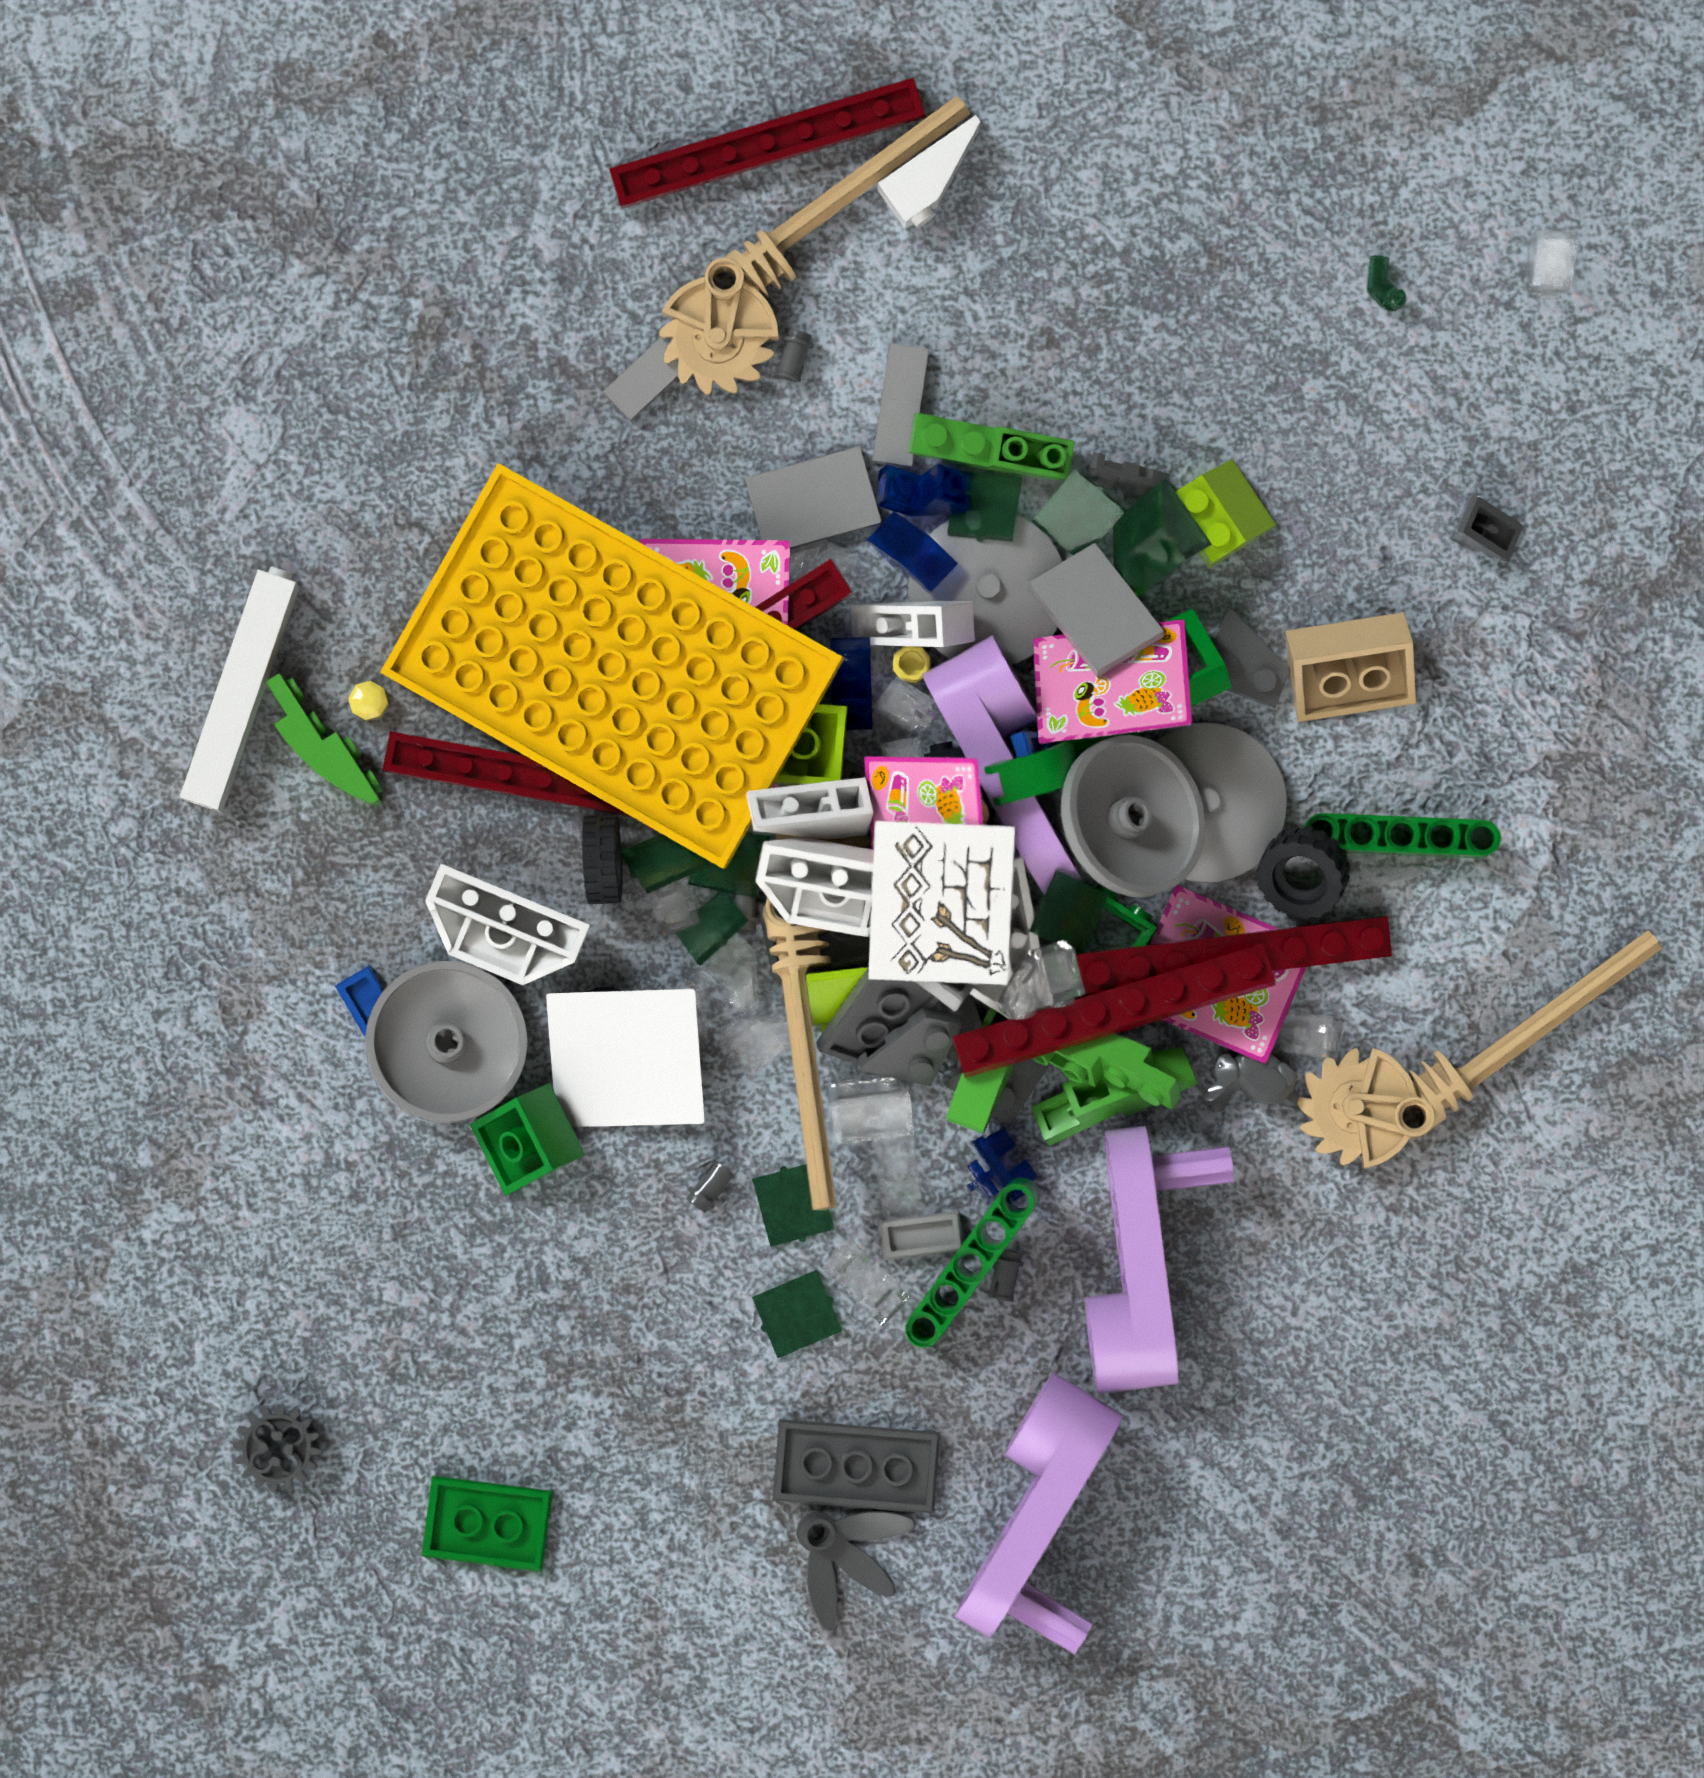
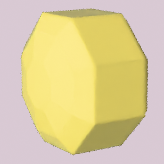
M903 646L894 654L892 671L902 683L918 684L924 679L923 673L930 670L931 657L922 646Z
M372 681L355 685L348 697L352 713L367 722L382 718L389 706L385 689Z

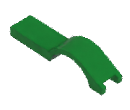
M1139 731L1066 740L1039 752L1001 760L985 766L986 775L998 773L1004 793L992 798L994 806H1001L1062 788L1071 766L1089 747L1115 736H1140Z

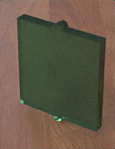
M1075 468L1031 522L1053 539L1054 546L1060 545L1071 555H1075L1093 543L1098 545L1126 509L1104 492L1105 487L1103 485L1097 486Z
M957 470L947 530L948 536L976 538L978 542H982L984 539L1013 542L1022 476L993 474L992 470H987L986 473Z
M746 832L726 869L691 851L693 862L688 885L757 899L759 886L756 883L760 852L763 842L769 841L770 836Z
M663 834L621 851V856L629 867L630 877L638 880L646 894L711 866L709 860Z
M1056 870L1045 896L1039 900L1041 905L1029 932L1077 954L1083 953L1092 930L1098 926L1097 919L1108 894Z
M722 888L703 907H699L696 913L675 933L695 962L701 966L721 946L724 947L728 940L749 920L729 892Z
M807 1164L790 1169L782 1166L779 1172L752 1179L770 1247L798 1239L800 1242H805L808 1236L834 1230L829 1209L813 1210Z
M817 1270L752 1297L763 1323L761 1331L767 1332L777 1359L842 1331L831 1305L834 1299L827 1295Z

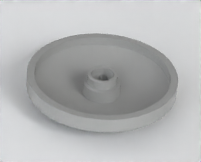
M999 510L966 512L938 526L918 549L908 579V602L973 601L975 642L932 648L946 659H950L993 635L1010 664L1014 666L1034 656L1033 640L1035 638L1053 636L1058 629V626L1029 590V582L1063 561L1057 548L1048 536L1030 521L1018 515Z
M1204 722L1181 726L1158 738L1155 742L1171 751L1187 768L1199 790L1204 807L1206 828L1203 849L1197 864L1184 880L1195 883H1217L1236 878L1251 870L1260 862L1270 841L1273 838L1275 839L1278 833L1282 831L1285 822L1287 807L1286 789L1280 769L1273 757L1262 744L1247 733L1218 723Z
M1115 736L1096 743L1085 750L1075 760L1066 776L1061 798V816L1065 835L1078 862L1098 883L1118 894L1146 897L1173 888L1191 873L1203 849L1206 828L1205 813L1199 790L1191 774L1171 751L1159 743L1141 736Z
M454 961L426 963L408 970L392 981L376 1001L368 1019L365 1035V1051L369 1069L383 1094L404 1112L419 1119L437 1123H455L473 1119L499 1104L512 1090L521 1075L528 1045L525 1020L517 1001L510 991L497 978L481 968Z

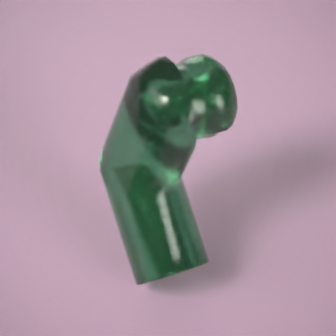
M1378 255L1370 256L1366 287L1368 295L1386 311L1394 312L1402 308L1407 300L1406 293L1403 289L1398 290L1387 279L1389 258Z

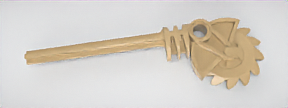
M958 96L944 104L771 232L758 231L756 233L757 243L752 244L749 241L742 243L745 252L740 253L734 249L723 258L712 261L705 271V277L685 284L669 298L662 310V315L672 319V321L662 327L659 337L664 339L672 338L664 353V363L670 364L679 359L678 378L681 384H686L691 376L694 375L698 387L705 395H710L712 392L713 382L726 392L736 394L738 387L734 379L743 381L760 379L759 372L752 366L770 360L774 356V352L762 346L768 340L778 341L777 321L771 306L766 300L769 298L766 287L772 284L776 289L780 290L781 286L777 280L783 275L790 281L796 278L793 269L784 258L785 251L971 115L966 108V104ZM722 272H727L735 277L736 282L731 288L722 290L715 286L714 278Z
M775 833V840L801 837ZM868 835L829 840L811 838L860 848L871 846V837ZM768 898L763 907V918L766 923L768 939L777 943L769 951L771 955L779 957V961L772 965V972L777 973L782 979L813 1210H827L829 1208H836L837 1204L805 975L807 970L820 969L832 965L831 957L821 956L820 950L830 946L829 942L819 941L818 935L828 930L787 923L785 919L775 914L774 905Z
M1649 930L1645 931L1461 1068H1454L1439 1050L1433 1053L1436 1064L1432 1067L1421 1061L1424 1073L1419 1076L1412 1070L1408 1071V1075L1406 1070L1394 1058L1375 1048L1371 1049L1369 1058L1360 1063L1357 1048L1349 1051L1339 1066L1336 1065L1331 1055H1327L1322 1064L1321 1079L1313 1073L1308 1072L1306 1074L1305 1083L1312 1099L1300 1097L1297 1104L1300 1110L1311 1118L1312 1121L1303 1123L1300 1126V1130L1312 1137L1323 1138V1141L1316 1147L1315 1151L1317 1153L1330 1154L1342 1150L1339 1160L1340 1165L1350 1164L1360 1154L1363 1169L1386 1162L1397 1154L1409 1139H1417L1425 1135L1446 1119V1108L1449 1107L1454 1112L1459 1110L1458 1099L1463 1098L1468 1102L1474 1098L1473 1091L1477 1085L1662 950L1658 943L1659 941ZM1415 1107L1422 1111L1424 1122L1421 1127L1412 1129L1404 1123L1402 1115L1406 1108Z

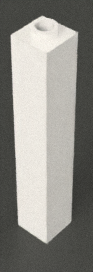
M270 567L268 573L257 570L180 794V798L185 801L223 813L267 685L266 681L269 679L300 588L296 582L291 581L292 573L275 567Z

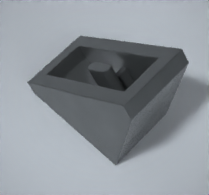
M1472 495L1464 505L1451 539L1502 561L1509 562L1524 525L1481 497Z

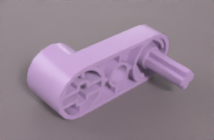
M991 635L923 673V678L966 758L978 759L980 783L1003 825L1015 827L1013 858L1023 857L1026 876L1032 874L1045 897L1049 899L1083 880L1038 795L1001 806H994L992 798L1004 793L998 773L986 775L984 767L1001 760L1017 758L1006 737L1037 721V711L996 638Z
M1145 1126L1108 1130L1104 1133L1105 1153L1123 1292L1085 1297L1087 1334L1097 1394L1178 1384L1175 1336L1156 1192L1234 1182L1233 1162L1229 1146L1151 1156Z
M1054 1372L1050 1375L1028 1409L1003 1455L1036 1476L967 1589L955 1612L954 1618L990 1638L1005 1615L1008 1614L1072 1654H1075L1087 1637L1093 1623L1026 1581L1110 1443L1122 1420L1123 1414Z

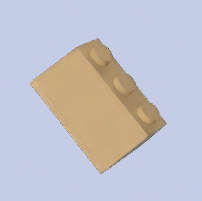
M1404 612L1285 631L1287 663L1290 669L1289 675L1298 722L1416 704L1413 640Z

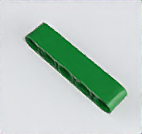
M1319 813L1310 817L1302 826V828H1305L1306 826L1311 827L1315 822L1325 823L1330 829V838H1335L1342 850L1344 849L1346 853L1479 859L1495 852L1501 842V834L1498 827L1491 821L1478 819ZM1354 824H1363L1368 827L1371 834L1368 844L1359 845L1351 839L1350 830ZM1394 826H1404L1410 832L1411 839L1407 846H1397L1392 842L1390 833ZM1442 827L1449 832L1451 841L1447 848H1438L1432 843L1430 835L1433 828ZM1474 829H1483L1488 832L1491 839L1488 849L1480 850L1473 846L1471 834Z
M1027 1178L1014 1179L997 1196L907 1320L905 1334L913 1345L920 1348L934 1345L962 1310L1040 1201V1192L1038 1186L1033 1181ZM1018 1189L1024 1191L1029 1199L1028 1207L1018 1208L1014 1206L1010 1200L1011 1190ZM991 1221L1000 1223L1004 1227L1005 1238L1002 1240L991 1238L986 1230L987 1223ZM974 1254L978 1256L982 1263L981 1271L972 1272L968 1270L963 1262L964 1255ZM942 1286L953 1287L958 1293V1302L954 1304L945 1302L941 1297L940 1288ZM918 1318L930 1319L934 1323L935 1334L925 1335L921 1333L917 1326Z

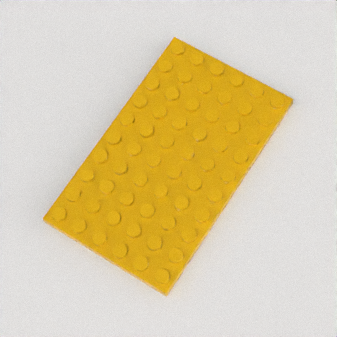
M497 463L380 673L717 866L726 869L752 823L746 796L747 791L772 788L845 658Z

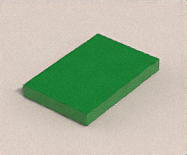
M432 1475L421 1556L542 1572L553 1490Z

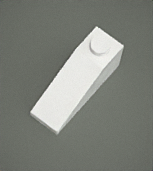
M976 115L878 183L879 194L904 229H907L912 224L919 228L936 215L934 209L938 207L980 130V120Z
M925 601L850 605L853 645L947 647L975 642L973 601Z
M866 777L747 791L746 794L753 829L759 832L826 840L867 835L874 814Z

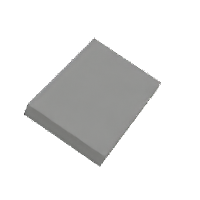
M860 446L745 478L761 539L788 540L790 542V550L881 524Z
M1093 543L1029 582L1031 593L1096 677L1101 676L1163 638L1164 630L1096 543Z

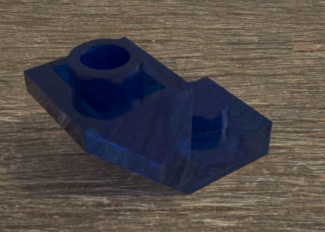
M939 463L923 475L886 464L878 473L877 506L910 517L966 513L970 510L972 475Z
M895 511L866 539L894 568L900 566L928 594L958 564L928 534Z
M870 637L830 638V650L845 658L831 682L832 705L848 707L846 730L873 729Z

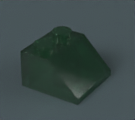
M1167 479L1157 484L1113 520V566L1137 597L1163 584L1212 545Z

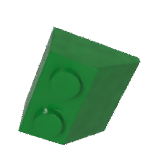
M550 1083L514 1098L470 1124L505 1196L563 1168L585 1155Z

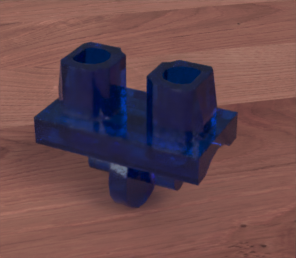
M1005 1128L990 1134L986 1138L982 1135L972 1142L990 1170L985 1172L977 1159L967 1165L975 1177V1180L967 1185L970 1192L981 1186L990 1199L999 1193L991 1181V1178L994 1176L1003 1188L1017 1178H1027L1034 1181L1038 1177L1026 1159L1009 1171L1004 1167L999 1158L1016 1147V1144ZM1018 1189L1011 1190L1010 1198L1013 1202L1024 1195L1022 1190Z

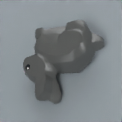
M1221 1052L1214 1062L1213 1075L1215 1082L1205 1091L1202 1097L1204 1103L1211 1106L1212 1111L1215 1113L1223 1111L1232 1094L1238 1090H1241L1255 1103L1267 1105L1284 1103L1287 1107H1294L1299 1098L1298 1092L1294 1088L1298 1075L1271 1053L1267 1062L1263 1064L1240 1053L1233 1057L1227 1052Z

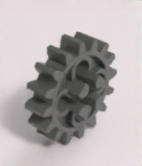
M278 1404L276 1413L272 1414L268 1405L263 1406L261 1418L250 1413L247 1417L251 1426L249 1428L246 1426L238 1427L237 1431L244 1436L243 1441L234 1442L233 1447L241 1449L243 1455L234 1461L235 1464L245 1463L248 1468L242 1474L244 1478L253 1474L257 1477L255 1481L256 1488H260L265 1482H270V1491L277 1492L279 1484L283 1483L287 1491L294 1489V1478H297L302 1483L308 1481L307 1475L304 1472L306 1468L317 1470L318 1465L311 1458L312 1455L322 1453L321 1448L313 1446V1441L321 1437L320 1432H309L308 1428L313 1423L312 1418L302 1422L298 1419L301 1409L295 1408L288 1415L286 1414L285 1404ZM267 1425L270 1427L271 1438L275 1441L284 1439L287 1436V1430L291 1427L299 1430V1440L289 1443L283 1448L286 1456H293L297 1460L298 1465L294 1471H289L285 1468V1459L281 1455L270 1458L265 1469H261L256 1465L255 1459L257 1455L267 1453L273 1447L270 1441L259 1437L258 1429L260 1426Z

